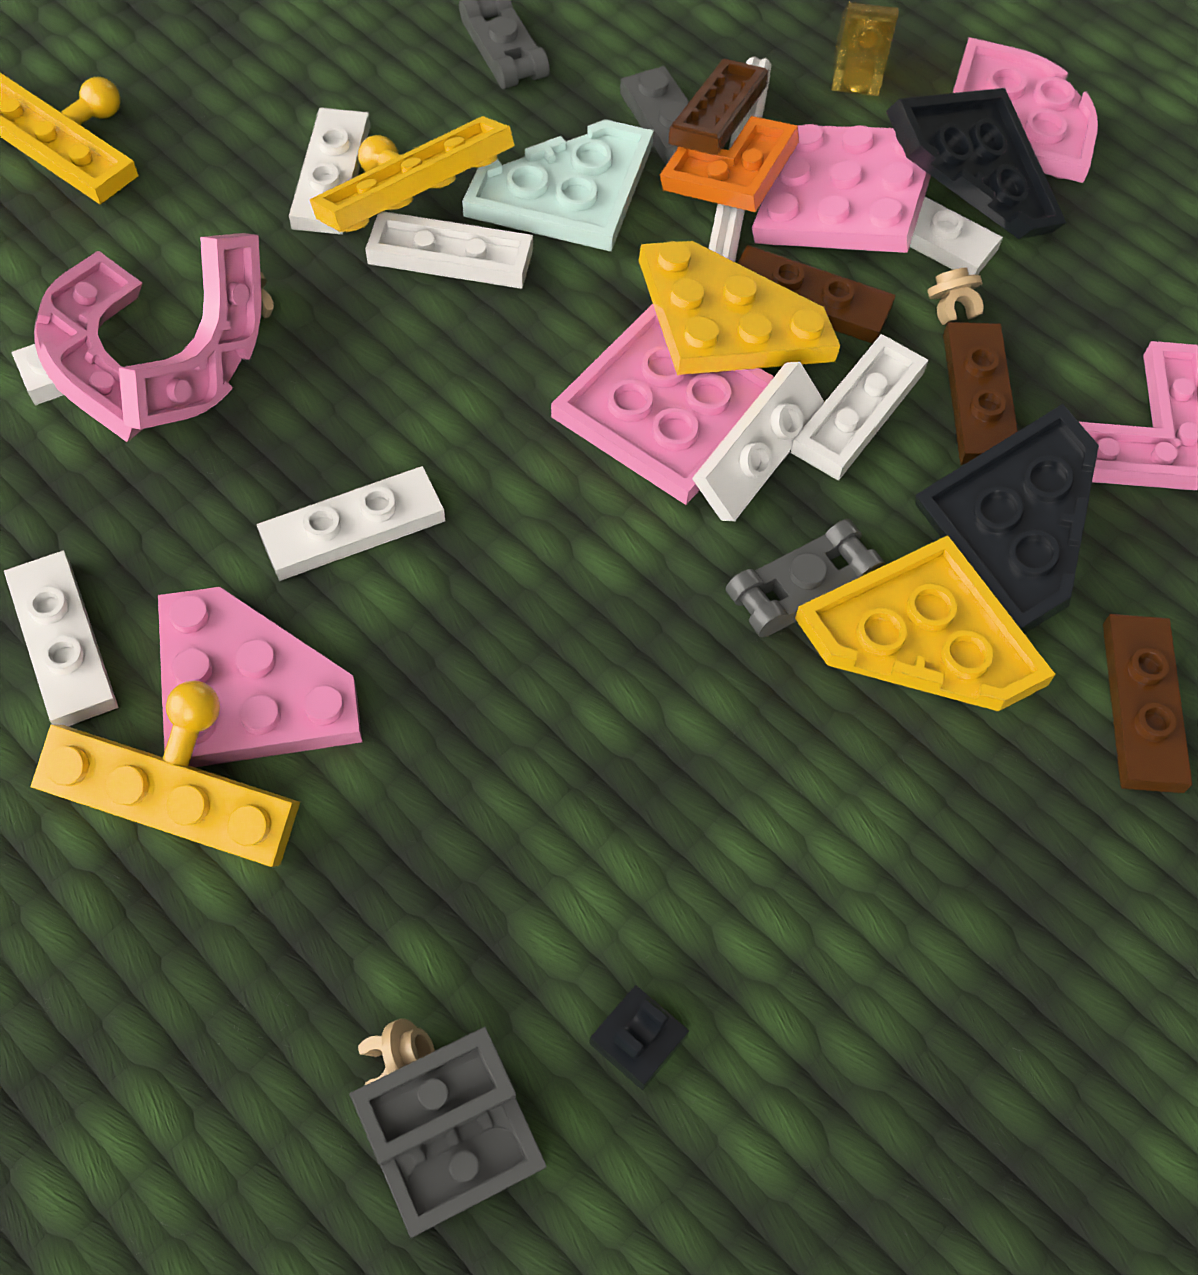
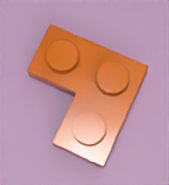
M751 116L729 150L721 149L717 156L678 147L660 174L663 191L756 212L799 143L798 126Z

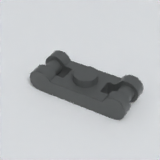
M459 0L462 22L502 89L517 86L518 80L526 77L538 80L549 76L550 70L546 53L542 47L537 48L513 9L511 0ZM491 17H495L494 19L489 20V21H485V20H484V19H488V18H491Z
M844 519L832 526L825 535L757 570L747 569L730 580L725 589L737 606H745L751 615L749 618L750 625L758 636L762 638L772 635L796 622L795 616L798 606L886 565V562L875 549L867 550L860 541L862 537L861 531L852 520ZM842 555L849 565L838 570L831 560ZM773 590L780 601H770L766 594Z

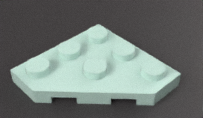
M605 119L589 125L586 135L566 142L562 136L526 148L525 157L504 165L497 159L490 165L478 167L462 201L463 216L612 252L651 151L654 130Z

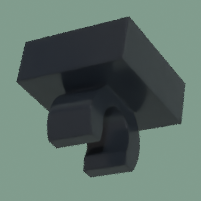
M635 985L592 1034L590 1045L643 1091L685 1041L689 1030Z

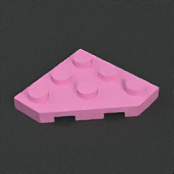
M221 587L158 595L164 752L173 727L166 712L167 698L177 685L194 680L204 682L214 689L219 697L220 712L213 725L199 732L189 763L191 767L362 742L357 690L352 674Z

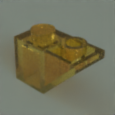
M848 2L842 14L835 48L832 91L879 96L899 8Z

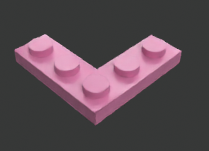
M1151 341L1143 357L1153 428L1079 422L1099 445L1092 482L1198 491V345Z

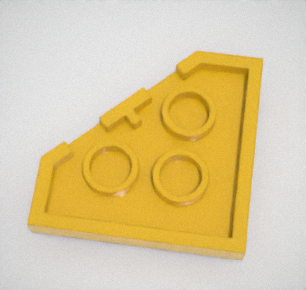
M694 241L641 244L639 264L677 375L780 367L788 362H801L803 365L836 361L840 344L827 313L821 305Z
M948 535L798 606L795 620L827 666L995 711H1001L1047 687L1056 675Z

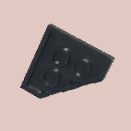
M1005 88L900 98L886 111L895 130L896 138L910 161L1016 238L1024 239L1050 234L1067 223Z
M1064 404L1056 407L915 495L916 506L941 538L947 535L950 537L1024 634L1070 605L1099 445Z

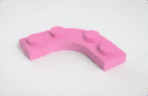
M239 233L200 237L204 285L202 320L194 339L181 353L165 360L119 368L125 427L141 430L198 416L218 404L231 391L233 387L228 382L235 373L241 359L250 360L260 325L261 274L259 235Z
M97 251L63 273L46 290L39 306L35 323V346L40 362L56 388L79 408L128 442L141 430L124 426L119 368L122 366L105 351L98 336V329L105 321L138 298L142 282L100 251Z

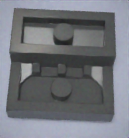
M486 1027L349 1093L410 1238L547 1167L515 1098L516 1093Z

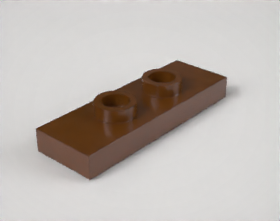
M722 59L670 126L668 144L717 156L767 87L769 70L764 67Z
M749 245L746 246L738 262L739 265L824 307L834 331L872 344L880 336L896 297L894 294Z
M947 322L943 334L960 465L968 463L1018 432L1001 324Z
M1109 614L1103 623L1121 788L1185 793L1192 786L1170 618Z

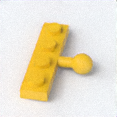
M0 73L1 138L100 205L138 177L132 159L80 126L92 117L106 119L118 111L121 97L114 83L103 77L89 78L80 88L79 99L59 112Z
M481 116L402 155L398 153L396 145L389 138L382 135L370 136L362 142L358 151V160L365 173L309 199L315 217L339 232H351L361 229L369 223L370 217L386 209L395 210L403 208L413 201V196L429 188L445 187L455 181V175L471 167H484L495 162L498 154L515 146L510 126Z
M195 680L186 681L177 685L170 692L166 702V712L173 727L163 757L65 725H50L31 788L270 867L281 865L300 802L189 766L199 732L213 725L220 712L219 697L208 684Z

